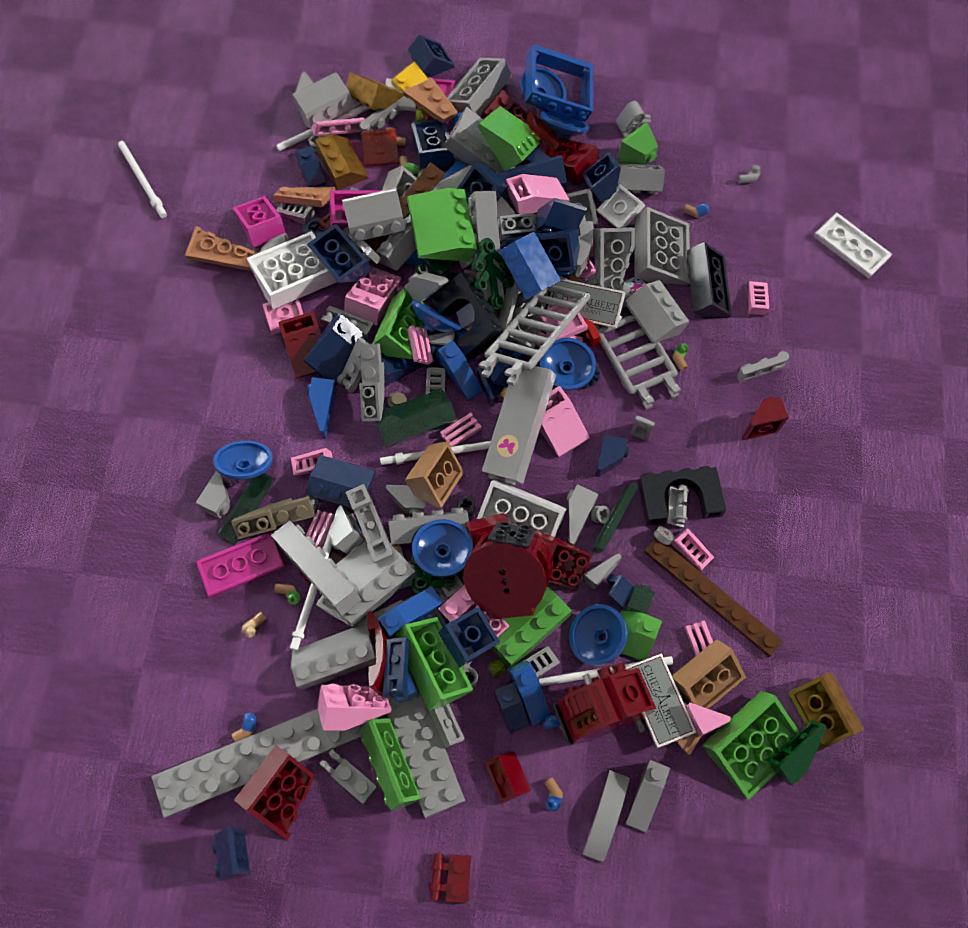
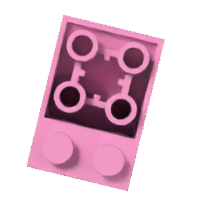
M521 174L506 179V183L509 186L507 188L508 196L517 214L536 213L539 208L553 198L569 202V198L557 178Z
M370 267L371 272L358 280L345 296L344 311L374 322V325L377 326L384 317L390 301L401 282V278ZM379 282V285L377 286L372 283Z
M558 386L553 389L539 431L557 456L560 457L590 439V436L571 400L562 388Z
M464 585L442 604L438 611L448 624L477 608L478 605L471 599ZM481 609L497 637L510 627L503 618L493 619L492 612H486Z
M337 684L321 685L318 711L323 730L345 731L370 719L391 712L388 699H385L383 694L378 695L371 687L355 684L349 686H339Z

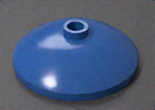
M536 67L535 90L566 100V89L561 79L546 68ZM526 71L522 74L520 79V87L524 96L526 87Z
M541 111L540 117L550 130L556 132L555 135L560 138H565V136L575 137L585 134L589 130V126L578 119L553 111Z
M416 300L412 301V307L417 317L425 323L424 328L434 332L436 329L440 332L448 333L461 330L462 327L447 317Z
M560 338L552 344L540 359V367L550 369L556 374L553 385L555 388L560 386L562 390H576L585 386L592 379L596 368V360L593 352L585 343L574 338ZM567 367L569 371H565L563 368Z
M237 441L227 444L216 452L213 459L216 471L222 476L233 480L256 478L266 472L273 462L271 450L266 445L255 441Z
M447 519L434 520L422 526L416 533L412 544L413 557L417 565L427 574L436 577H449L461 572L473 550L472 541L467 530L459 523ZM440 551H445L446 554H445V555H440L439 552H440Z
M596 604L583 609L575 617L569 632V642L575 656L582 662L592 666L606 665L615 660L623 651L627 641V626L624 618L617 610L603 604ZM606 635L605 640L602 641V636Z

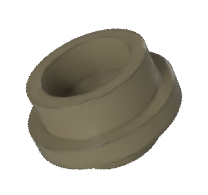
M400 392L392 393L388 398L390 408L397 411L402 410L407 404L406 396Z

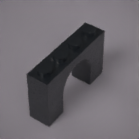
M460 272L432 299V302L438 313L446 316H452L466 302L472 304L475 314L473 325L456 342V345L465 358L475 359L504 330L501 327L500 320L494 315L492 306L487 303L484 292L476 290V278L471 274Z
M702 466L694 470L684 468L677 472L666 470L660 474L649 472L639 478L638 487L646 526L666 523L668 512L664 494L670 486L684 485L692 489L699 498L703 519L722 517L726 511L717 467Z

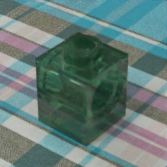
M636 584L625 611L647 614L655 592L651 591V588L646 585L639 586Z

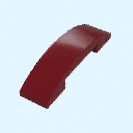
M368 611L367 629L375 637L376 665L369 667V687L380 695L383 694L387 639H390L379 619L372 611Z

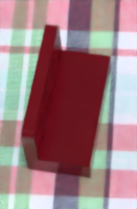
M514 751L499 755L484 763L501 804L531 791Z

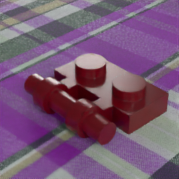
M434 853V862H431V869H433L432 883H429V890H431L430 900L439 901L440 891L446 892V901L468 903L471 856L450 854L449 863H442L443 853ZM442 870L448 871L447 884H441Z

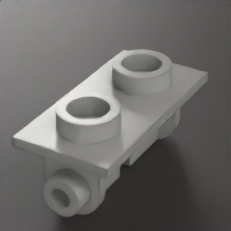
M681 485L679 489L669 487L668 524L684 528L685 521H687V506H685L689 492L687 486Z

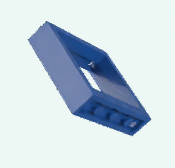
M533 44L526 55L525 103L586 122L593 112V64ZM536 64L581 78V105L536 91Z

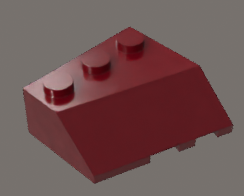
M275 745L234 801L288 841L291 834L288 830L292 822L297 820L299 815L297 810L301 801L305 800L315 775L290 754Z

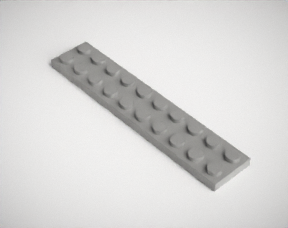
M384 609L373 612V614L380 618L386 612ZM367 617L354 627L367 623ZM412 677L419 696L399 704L395 696L393 699H388L391 712L387 713V717L391 720L421 797L419 800L425 818L465 802L441 737L428 708L424 706L421 693Z
M316 709L152 776L163 818L170 817L245 786L275 745L301 763L361 738L360 729L365 724L362 723L345 731L323 730L319 711Z

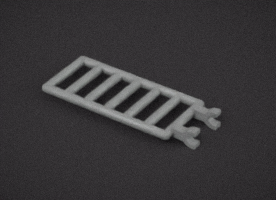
M553 285L532 297L485 352L484 356L487 360L479 364V367L484 369L481 375L489 378L498 362L512 365V368H508L504 373L506 376H509L507 384L514 386L518 376L524 369L532 370L589 301L590 294ZM547 291L579 298L580 300L576 304L544 295ZM541 302L571 311L565 315L534 306ZM528 313L559 320L562 322L558 326H554L543 322L527 319L525 317ZM521 324L551 332L552 334L546 338L516 330L515 328ZM509 336L542 344L539 350L505 340ZM501 347L533 357L529 362L495 352Z
M623 301L622 309L625 308V307H627V306L625 305L624 301ZM633 315L624 317L618 322L617 328L634 322L636 319ZM594 324L600 335L599 342L629 394L638 393L645 410L653 407L654 399L646 390L651 386L664 382L672 399L679 396L678 392L681 389L673 380V377L677 376L678 372L660 342L654 344L650 342L615 356L611 348L643 336L646 333L641 328L607 342L603 334L616 328L607 326L599 328L598 324ZM652 349H656L660 356L624 371L620 364ZM662 363L665 364L668 370L666 373L635 386L629 380V377Z

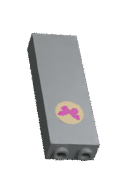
M534 366L532 370L524 369L518 376L515 385H508L482 472L488 474L487 478L497 481L499 478L505 479L504 482L511 485H516V482L524 483L556 378V374L550 369Z

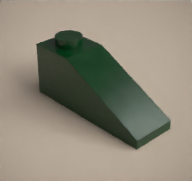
M811 720L767 760L780 780L793 786L807 773L827 729L824 724Z

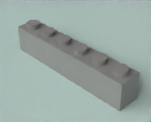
M476 191L468 199V205L472 212L470 218L477 250L472 256L473 262L476 261L480 254L478 244L484 238H490L495 244V250L500 254L496 191ZM485 259L484 262H483V264H484V269H485V267H486V265H487V264H486V259ZM493 259L494 264L502 271L499 263ZM474 272L476 280H479L482 272ZM496 277L499 296L504 299L503 284ZM489 278L486 281L487 289L483 290L486 301L492 296Z
M289 520L271 534L272 538L338 613L343 616L361 601L357 594L359 592L358 587L352 581L348 583L346 581L348 577L341 569L339 571L335 569L337 566L332 559H326L324 551L319 546L317 548L314 547L315 542L309 535L304 536L305 532L300 525L297 524L295 526Z

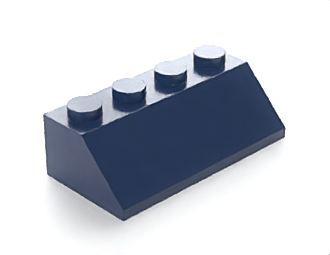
M561 155L495 173L504 183H506V179L521 174L554 177L558 179L566 193L567 179ZM506 189L502 197L511 208H514Z
M577 229L536 233L557 272L576 270L580 250ZM528 234L514 235L502 240L503 247ZM507 269L508 276H512L510 270Z

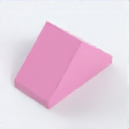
M693 703L686 705V710L699 737L725 725L731 718Z

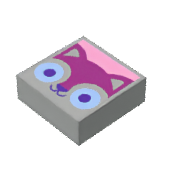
M636 277L625 281L631 285V294H634L646 285L642 279Z

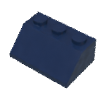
M334 224L307 244L339 283L358 281L371 272L366 257L337 224Z
M320 455L310 475L306 495L352 508L346 492L364 484L370 495L376 471Z

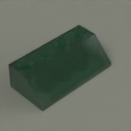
M441 388L384 409L381 421L374 422L386 450L452 425L457 421V417L450 400Z

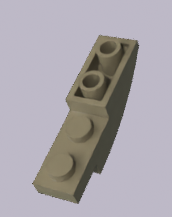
M309 496L293 501L290 498L251 511L233 519L231 522L237 538L241 539L275 530L277 526L284 525L289 520L296 522L314 517L315 512Z

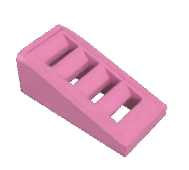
M749 281L748 314L766 316L769 311L767 283Z
M324 448L292 457L293 475L311 474L316 465L315 459L317 458L318 461L320 455L332 458L331 451ZM307 460L310 461V467L307 465ZM299 461H302L303 469H300Z
M688 528L682 530L671 543L678 552L700 571L714 558ZM691 543L693 546L688 550L686 547ZM698 549L699 552L694 556L692 553ZM703 554L705 557L699 562L697 559Z

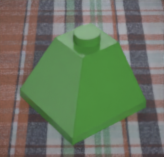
M647 122L621 141L617 163L645 165L656 158L658 145Z
M621 610L620 614L627 626V641L621 654L638 661L646 660L662 621L644 613Z

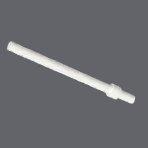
M361 105L330 121L354 119L358 117V114L369 110L366 105ZM312 129L277 144L278 151L314 135Z
M120 141L118 146L150 198V204L153 209L157 210L161 218H165L167 214L162 207L163 203L159 197H156L124 141Z
M491 441L453 446L451 449L454 454L489 449ZM424 451L408 454L401 452L395 453L394 456L381 457V465L392 463L399 465L404 464L406 461L419 460Z

